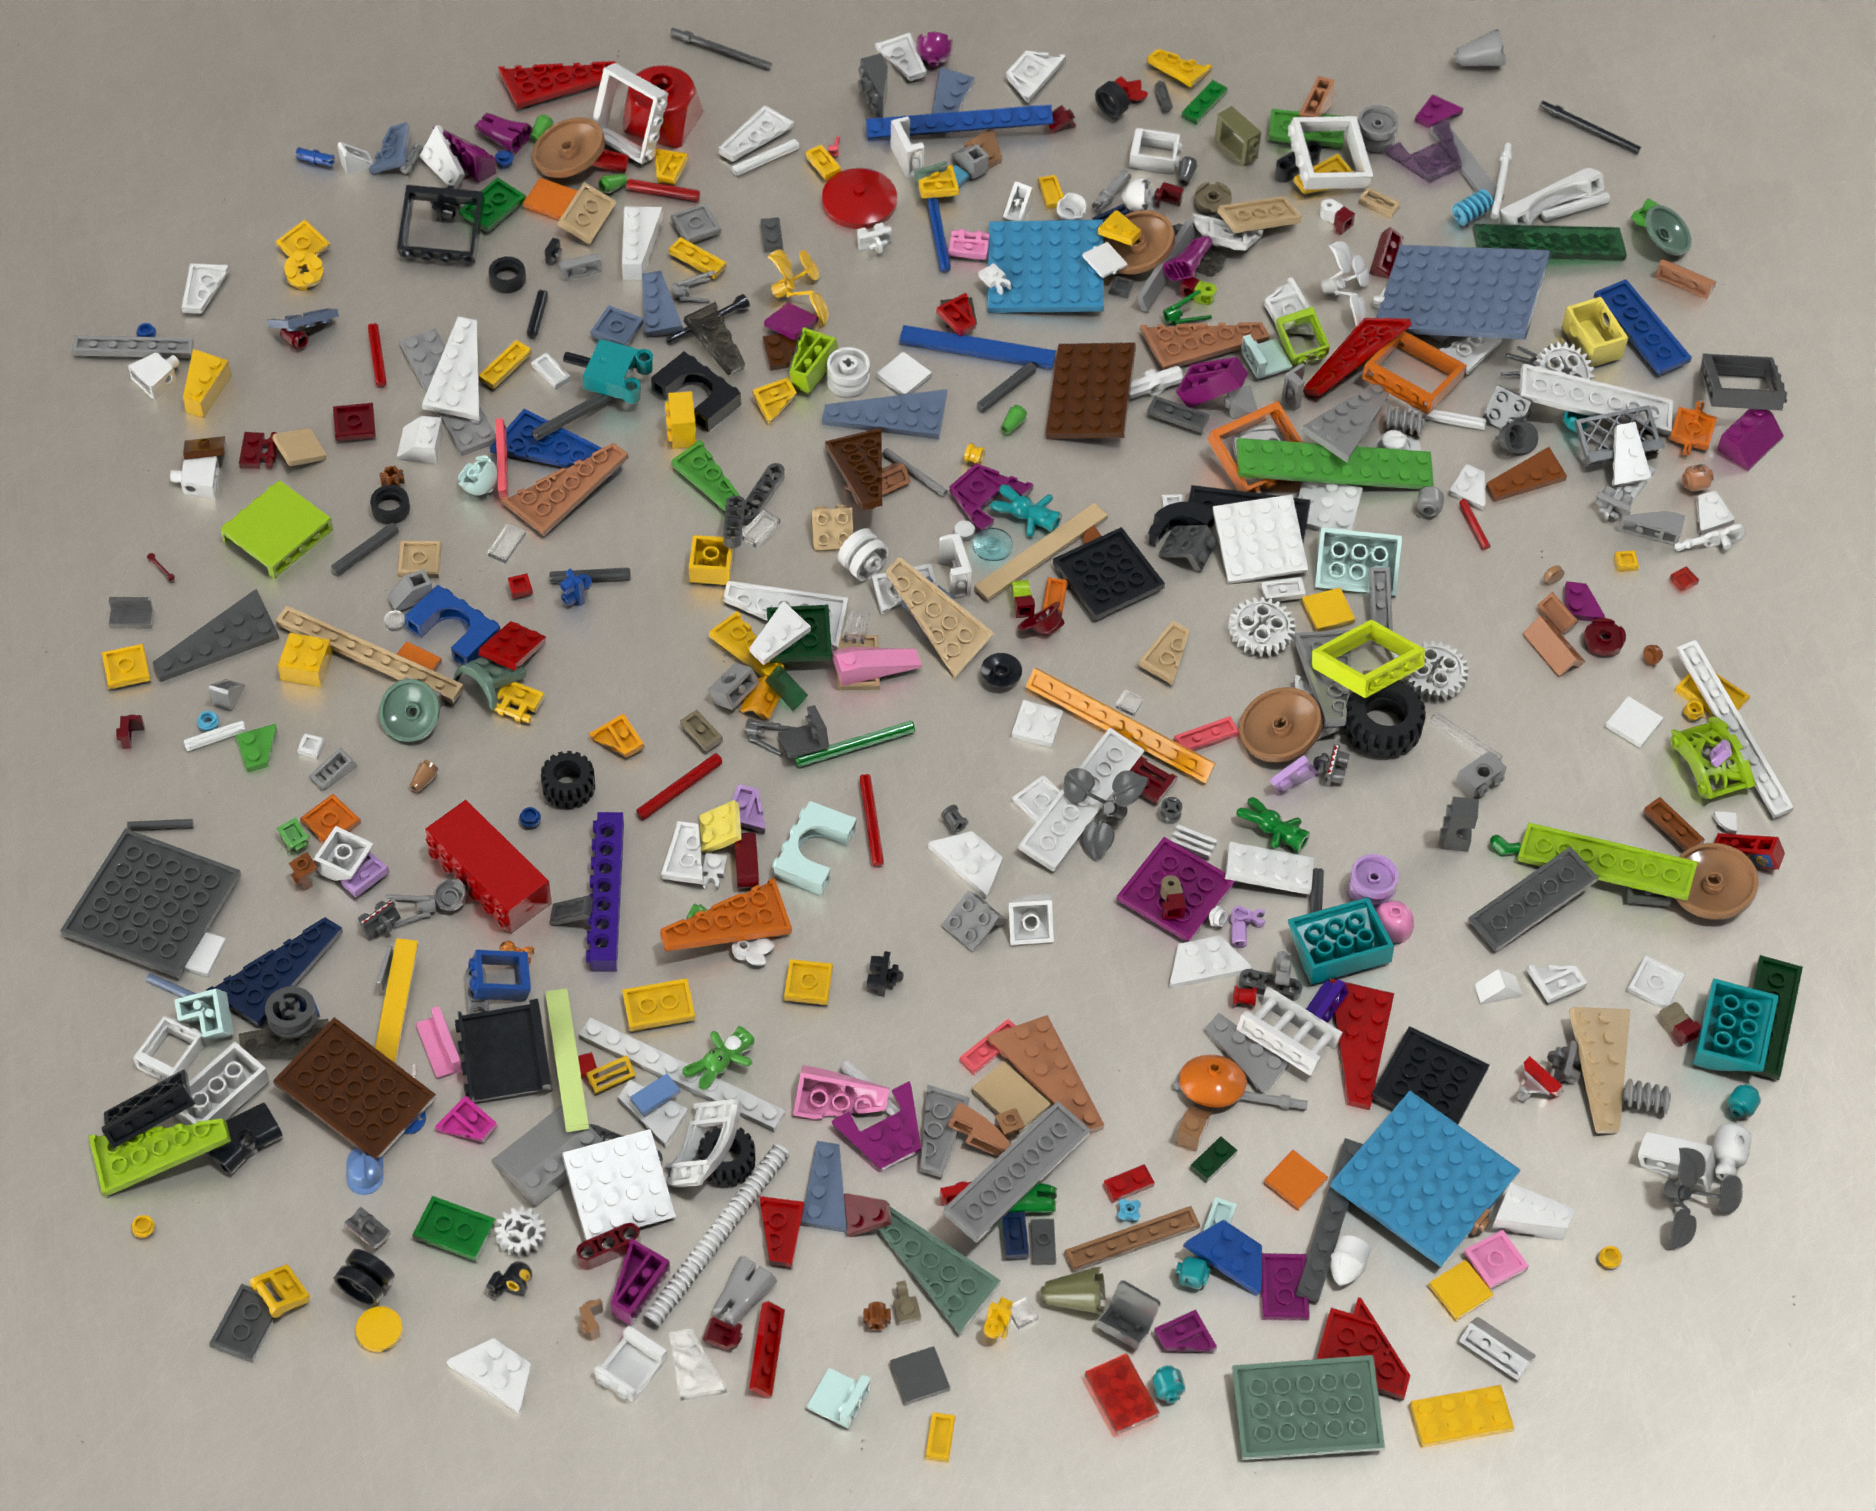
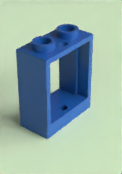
M475 950L473 957L469 958L468 970L472 971L470 990H473L474 999L527 1000L531 991L528 952ZM482 964L514 966L516 985L484 983Z

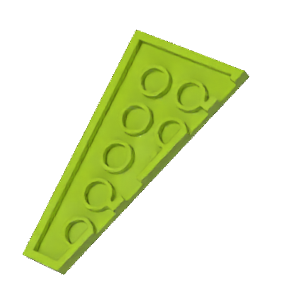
M223 1119L198 1121L191 1125L175 1124L174 1127L167 1128L163 1126L152 1127L115 1148L111 1146L105 1135H88L101 1191L106 1197L231 1142L227 1123Z

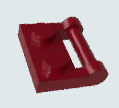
M1141 756L1129 771L1149 779L1141 796L1158 804L1168 790L1175 785L1178 776L1166 773L1147 762L1148 759ZM1142 769H1145L1146 771H1148V772H1150L1151 774L1157 776L1158 778L1164 780L1165 782L1160 781L1159 779H1157V778H1155L1154 776L1148 774L1147 772L1143 771Z

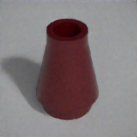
M281 328L280 336L294 349H303L308 344L309 339L304 331H287L286 328Z

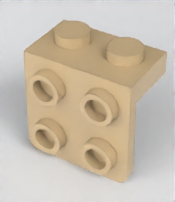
M837 505L835 509H827V506H817L815 510H811L814 549H840L843 543L853 534L852 508H847V505Z

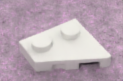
M1716 490L1697 497L1700 535L1734 524V516Z

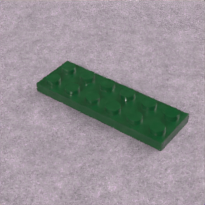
M1762 955L1759 956L1752 989L1778 995L1779 997L1763 1072H1747L1775 1080L1780 1079L1803 969L1802 966Z

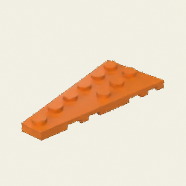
M772 878L762 886L752 887L749 892L739 893L712 905L711 909L703 912L701 910L687 920L681 919L661 928L660 937L666 952L791 934L792 926L776 880Z

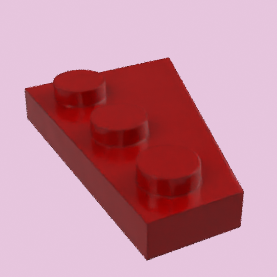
M759 1196L770 1265L793 1268L805 1204L802 1201Z

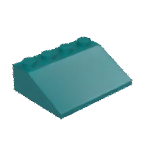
M1369 897L1288 919V925L1302 968L1311 985L1392 962L1394 945Z
M1713 978L1707 994L1701 1022L1702 1028L1698 1035L1692 1064L1719 1071L1763 1072L1779 996Z

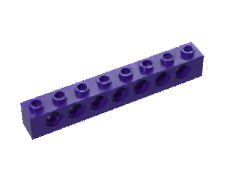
M597 812V820H593V833H596V839H592V851H595V857H591V870H594V875H590V888H593V894H589L593 899L592 912L590 918H588V925H591V931H587V944H590V950H586V963H590L591 972H617L624 815L623 812Z

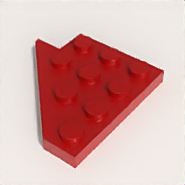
M1358 1297L1353 1314L1331 1308L1317 1359L1373 1355L1378 1392L1404 1400L1411 1375L1362 1298Z

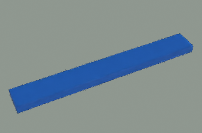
M903 325L899 344L1023 365L1032 362L1036 367L1046 369L1053 368L1056 350L967 335L959 336L955 333Z

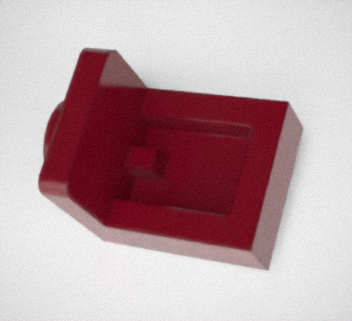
M1061 105L1052 111L1053 125L1048 126L1053 133H1056L1069 123L1073 128L1077 126L1073 120L1076 117L1070 109L1066 110Z
M1163 182L1160 189L1157 188L1154 194V199H1156L1155 207L1159 208L1162 201L1181 206L1184 188Z
M142 715L120 716V728H116L117 741H121L123 749H131L132 731L145 730Z
M711 1317L702 1340L728 1351L734 1346L739 1345L743 1335L740 1333L743 1325L737 1323L732 1326L715 1317Z

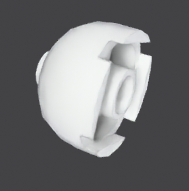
M1150 178L1134 179L1126 187V192H1123V203H1126L1127 208L1131 212L1149 210L1150 208L1154 209V188H1150L1149 183H1152Z

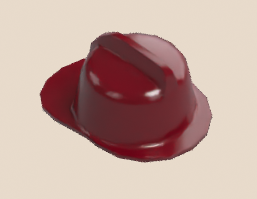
M1055 602L1044 610L1026 618L1018 625V630L1033 628L1042 635L1054 633L1065 623L1058 610L1060 602Z

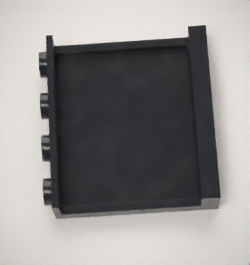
M538 999L529 1000L530 1004L467 1015H462L461 1011L458 1012L459 1019L455 1020L456 1033L461 1032L462 1039L458 1041L459 1053L464 1054L465 1062H461L463 1076L467 1075L468 1083L464 1084L465 1095L470 1097L472 1102L478 1103L552 1090Z

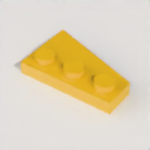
M1161 49L1155 50L1147 57V63L1190 87L1209 74L1213 65L1206 64V66L1196 64L1197 60L1193 59L1189 61L1180 59L1179 55Z

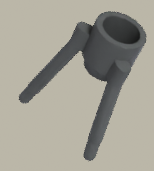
M1517 346V349L1532 356L1531 359L1506 353V357L1527 362L1532 366H1535L1533 362L1537 359L1536 356L1538 355L1521 346ZM1521 371L1501 372L1500 375L1520 376Z
M748 719L744 734L749 736V741L756 742L782 756L783 752L758 739V737L763 736L765 728L789 730L797 727Z

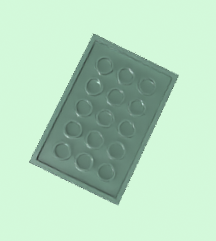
M1373 1355L1232 1365L1242 1460L1385 1449Z

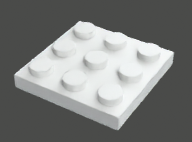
M1302 481L1298 498L1311 500L1307 529L1320 531L1322 527L1352 531L1363 488L1348 484Z

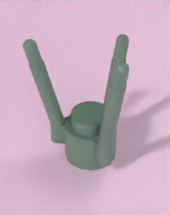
M947 161L914 170L916 186L920 179L929 177L930 174L937 171L947 170V166H944L947 165Z

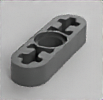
M1245 969L1240 973L1239 986L1246 989L1257 987V994L1264 995L1267 988L1264 983L1267 981L1275 983L1276 974ZM1247 977L1252 978L1251 983L1246 982ZM1290 978L1289 986L1283 985L1281 991L1280 985L1276 984L1274 990L1291 1001H1295L1301 996L1302 984L1299 980ZM1259 979H1261L1260 986H1258ZM1290 987H1294V993L1289 992Z

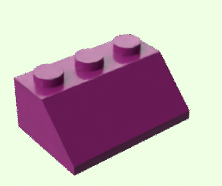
M1748 409L1721 435L1717 450L1749 471L1783 439L1784 435L1771 411Z

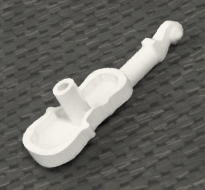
M1736 524L1720 531L1687 539L1683 543L1677 542L1674 547L1677 551H1682L1685 548L1691 549V547L1700 544L1711 548L1722 543L1725 549H1729L1732 546L1731 543L1738 542L1744 538L1745 529L1742 524Z

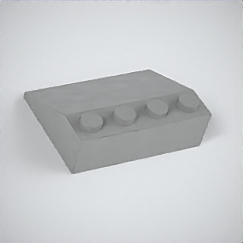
M561 1105L493 1158L492 1162L534 1207H537L569 1181L562 1153L601 1143L604 1140L590 1125L589 1129L566 1132L563 1107Z

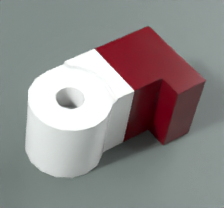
M1325 199L1321 204L1320 217L1322 220L1335 225L1336 232L1342 235L1354 225L1355 213L1333 199Z

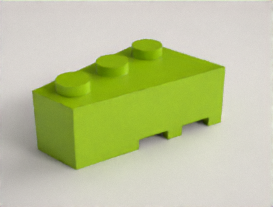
M803 327L802 337L798 342V350L794 355L789 371L794 389L811 393L827 372L829 356L838 349L835 337Z

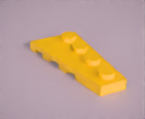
M738 610L709 631L710 638L762 677L768 675L777 677L784 671L782 663H770L769 661L763 665L750 653V646L758 636L752 632V627L748 622L742 620Z

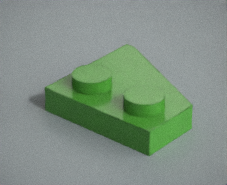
M276 723L236 735L247 772L269 766L270 753L273 750L275 734H277Z

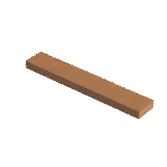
M1189 1206L1066 1249L1064 1254L1073 1273L1200 1229V1223L1192 1207Z

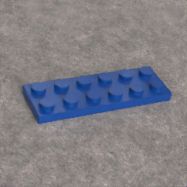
M1627 279L1594 292L1593 297H1602L1629 341L1658 376L1691 362V355Z

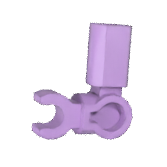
M1242 906L1233 908L1229 919L1232 924L1233 947L1244 948L1247 945L1246 925L1251 923L1256 927H1264L1265 920L1257 917H1264L1265 910L1256 909L1251 911Z

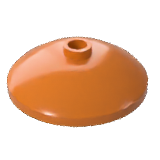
M1201 1055L1189 1060L1182 1067L1179 1078L1180 1087L1189 1099L1197 1104L1214 1108L1229 1106L1237 1102L1244 1095L1247 1083L1244 1071L1234 1061L1219 1055Z

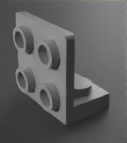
M967 891L943 921L942 926L970 950L975 951L993 926L1003 927L1007 919L976 893Z

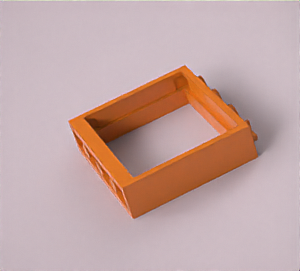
M1403 331L1381 348L1365 364L1362 379L1373 385L1382 386L1383 390L1429 414L1463 380L1467 365ZM1397 348H1400L1449 376L1432 393H1429L1385 369L1380 364Z
M1278 401L1212 430L1207 438L1238 491L1260 493V490L1265 488L1269 490L1280 481H1288L1263 479L1249 486L1244 477H1238V467L1222 442L1224 439L1272 418L1286 441L1303 443Z

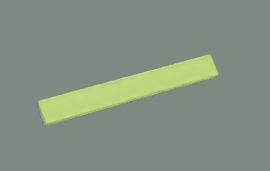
M565 988L545 991L566 1132L589 1129L568 990Z

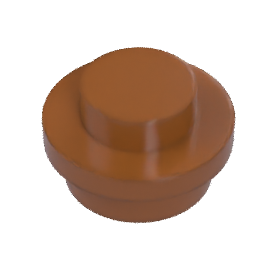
M1648 645L1644 648L1643 655L1649 664L1656 665L1663 658V652L1659 646Z

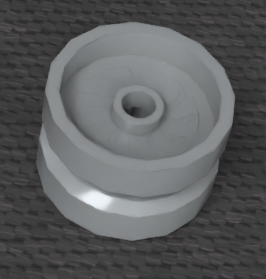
M1371 105L1364 108L1359 114L1358 124L1366 151L1382 153L1390 150L1396 141L1399 126L1398 115L1389 107L1382 105Z

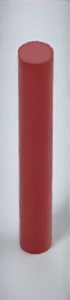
M1461 500L1459 504L1484 550L1489 549L1491 545L1467 500Z

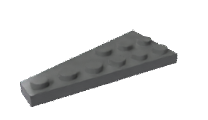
M255 589L153 661V665L160 681L163 682L277 640L279 635L257 589Z

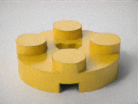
M295 251L287 259L284 266L287 281L291 286L300 290L317 286L324 275L322 260L310 252ZM306 267L309 272L301 274L300 268Z

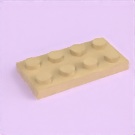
M1285 196L1220 205L1217 211L1234 233L1301 223L1302 220L1300 213Z

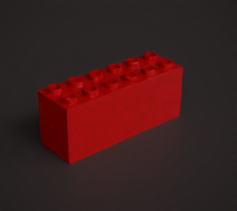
M466 799L425 828L427 837L425 840L428 844L429 850L427 852L434 861L438 860L447 874L451 873L455 879H460L469 891L471 898L476 902L479 901L488 915L492 914L502 929L506 928L512 934L552 904L549 880Z

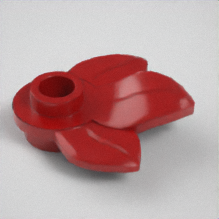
M1120 76L1114 81L1124 89L1129 100L1141 101L1148 96V92L1141 90V80L1127 82Z

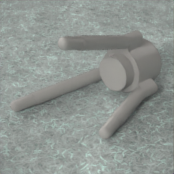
M715 271L672 283L674 297L680 298V302L709 303L710 299L687 297L686 295L690 294V286L710 281V278L705 277L715 274Z
M434 895L384 896L385 899L417 902L418 911H422L421 914L393 924V928L430 917V912H436Z

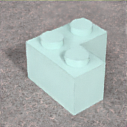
M212 989L175 999L178 1021L186 1024L200 1022L203 1038L217 1040L234 1035L227 992Z

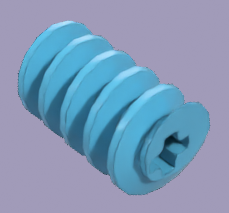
M1480 189L1454 204L1452 213L1458 224L1465 226L1467 223L1472 222L1473 219H1477L1484 213L1489 212L1490 207L1493 205L1492 196L1488 191Z

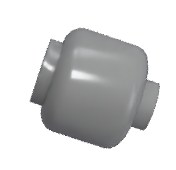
M1433 486L1421 489L1418 494L1417 509L1425 516L1439 514L1443 509V492Z

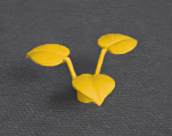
M775 250L770 253L767 258L774 262L784 276L778 282L771 285L774 296L779 299L785 295L788 298L797 295H809L822 327L825 326L829 317V309L819 293L815 294L814 291L792 292L795 289L793 282L808 273L812 280H817L820 276L819 269L806 250L800 251V261L805 270L793 277L792 265L783 250Z

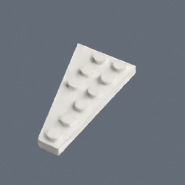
M458 316L422 402V409L480 421L477 320Z
M727 581L723 596L724 602L766 621L767 608L779 607L783 601L788 606L828 604L832 650H838L848 606V598Z

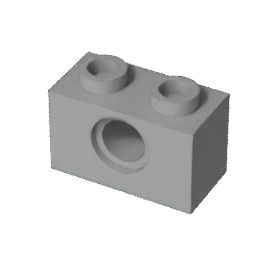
M734 663L708 690L716 705L733 710L759 684V681L751 667Z
M1489 750L1458 772L1456 784L1471 799H1474L1479 795H1485L1492 786L1501 784L1505 779L1504 775L1507 767Z

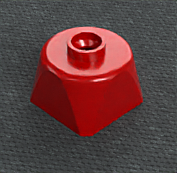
M666 65L652 66L641 70L636 74L637 76L668 93L667 106L664 110L663 123L660 127L657 144L672 149L682 147L704 111L692 78L683 70ZM630 86L626 96L622 128L626 134L644 139L653 99Z

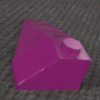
M443 129V135L446 140H449L451 145L449 148L453 156L457 157L461 167L477 183L496 174L497 162L493 155H490L483 148Z

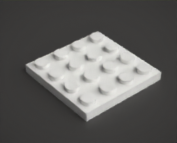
M1292 494L1213 506L1212 510L1228 584L1308 571Z
M651 1129L562 1153L585 1240L625 1223H634L641 1228L676 1217Z

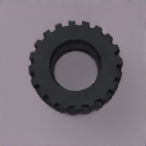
M1401 680L1394 682L1367 698L1352 692L1346 704L1347 717L1345 726H1343L1346 730L1345 734L1348 739H1352L1351 743L1356 748L1360 747V751L1365 754L1368 752L1373 757L1383 756V758H1390L1392 755L1394 757L1401 756L1402 752L1405 754L1411 751L1412 747H1415L1419 742V738H1421L1426 718L1425 704L1421 700L1417 691L1413 692L1414 688L1409 684L1407 686L1404 685ZM1373 710H1387L1396 714L1402 722L1392 726L1381 725L1374 722L1367 713Z

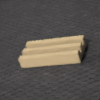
M1369 187L1359 198L1358 202L1390 219L1401 205L1400 202Z

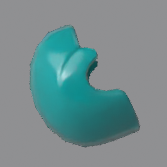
M1565 411L1563 421L1569 430L1577 433L1574 421L1590 416ZM1588 423L1581 424L1584 432L1591 427Z

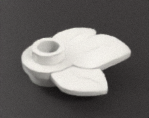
M758 938L734 942L731 950L734 957L738 960H747L752 965H766L764 955L771 952L775 945L767 938Z

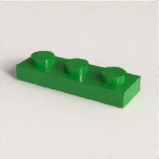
M1212 80L1182 111L1181 117L1197 125L1227 94L1228 88Z

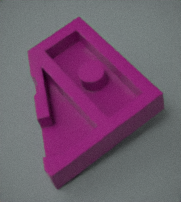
M1566 581L1564 605L1577 620L1593 621L1597 618H1605L1587 583Z
M1196 1309L1154 1329L1165 1351L1214 1352L1217 1350L1216 1343Z

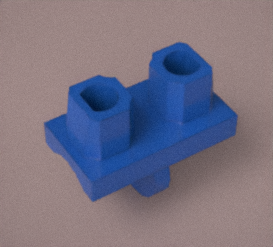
M571 568L566 571V579L560 582V588L564 592L561 594V600L568 607L575 602L580 606L585 604L584 591L588 590L592 585L590 576L580 574L575 577Z

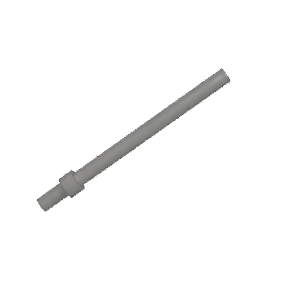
M1174 1081L1173 1089L1182 1091L1179 1081ZM1245 1091L1244 1095L1240 1098V1100L1280 1105L1279 1108L1285 1109L1293 1107L1307 1110L1308 1104L1307 1100L1293 1099L1289 1095L1282 1094L1280 1097Z

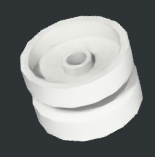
M853 347L835 350L827 361V384L829 389L834 394L845 398L857 397L868 389L870 383V361L865 352Z
M863 528L853 533L843 543L838 553V561L847 570H850L851 574L859 581H865L870 579L872 575H876L883 568L890 555V549L881 540H878L876 535L869 529Z

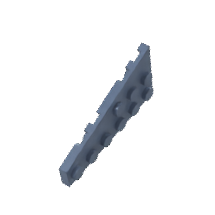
M948 389L825 404L822 425L861 430L881 428V431L885 433L939 439Z

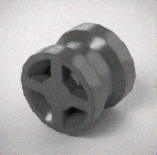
M1175 797L1165 798L1161 804V819L1169 824L1178 822L1181 818L1182 802Z

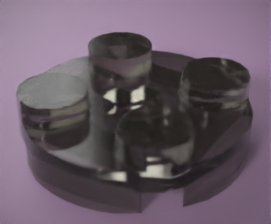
M1212 244L1211 248L1203 256L1204 258L1201 259L1196 272L1205 274L1208 277L1215 276L1225 266L1226 254L1223 252L1224 249L1221 246H1214Z

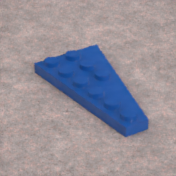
M523 409L506 428L507 456L569 468L574 465V462L578 460L583 461L591 457L592 453L602 449V447L562 427L539 440H535L532 437V430L548 422V420L526 409ZM496 441L491 445L490 453L497 454ZM618 467L610 476H613L620 467Z

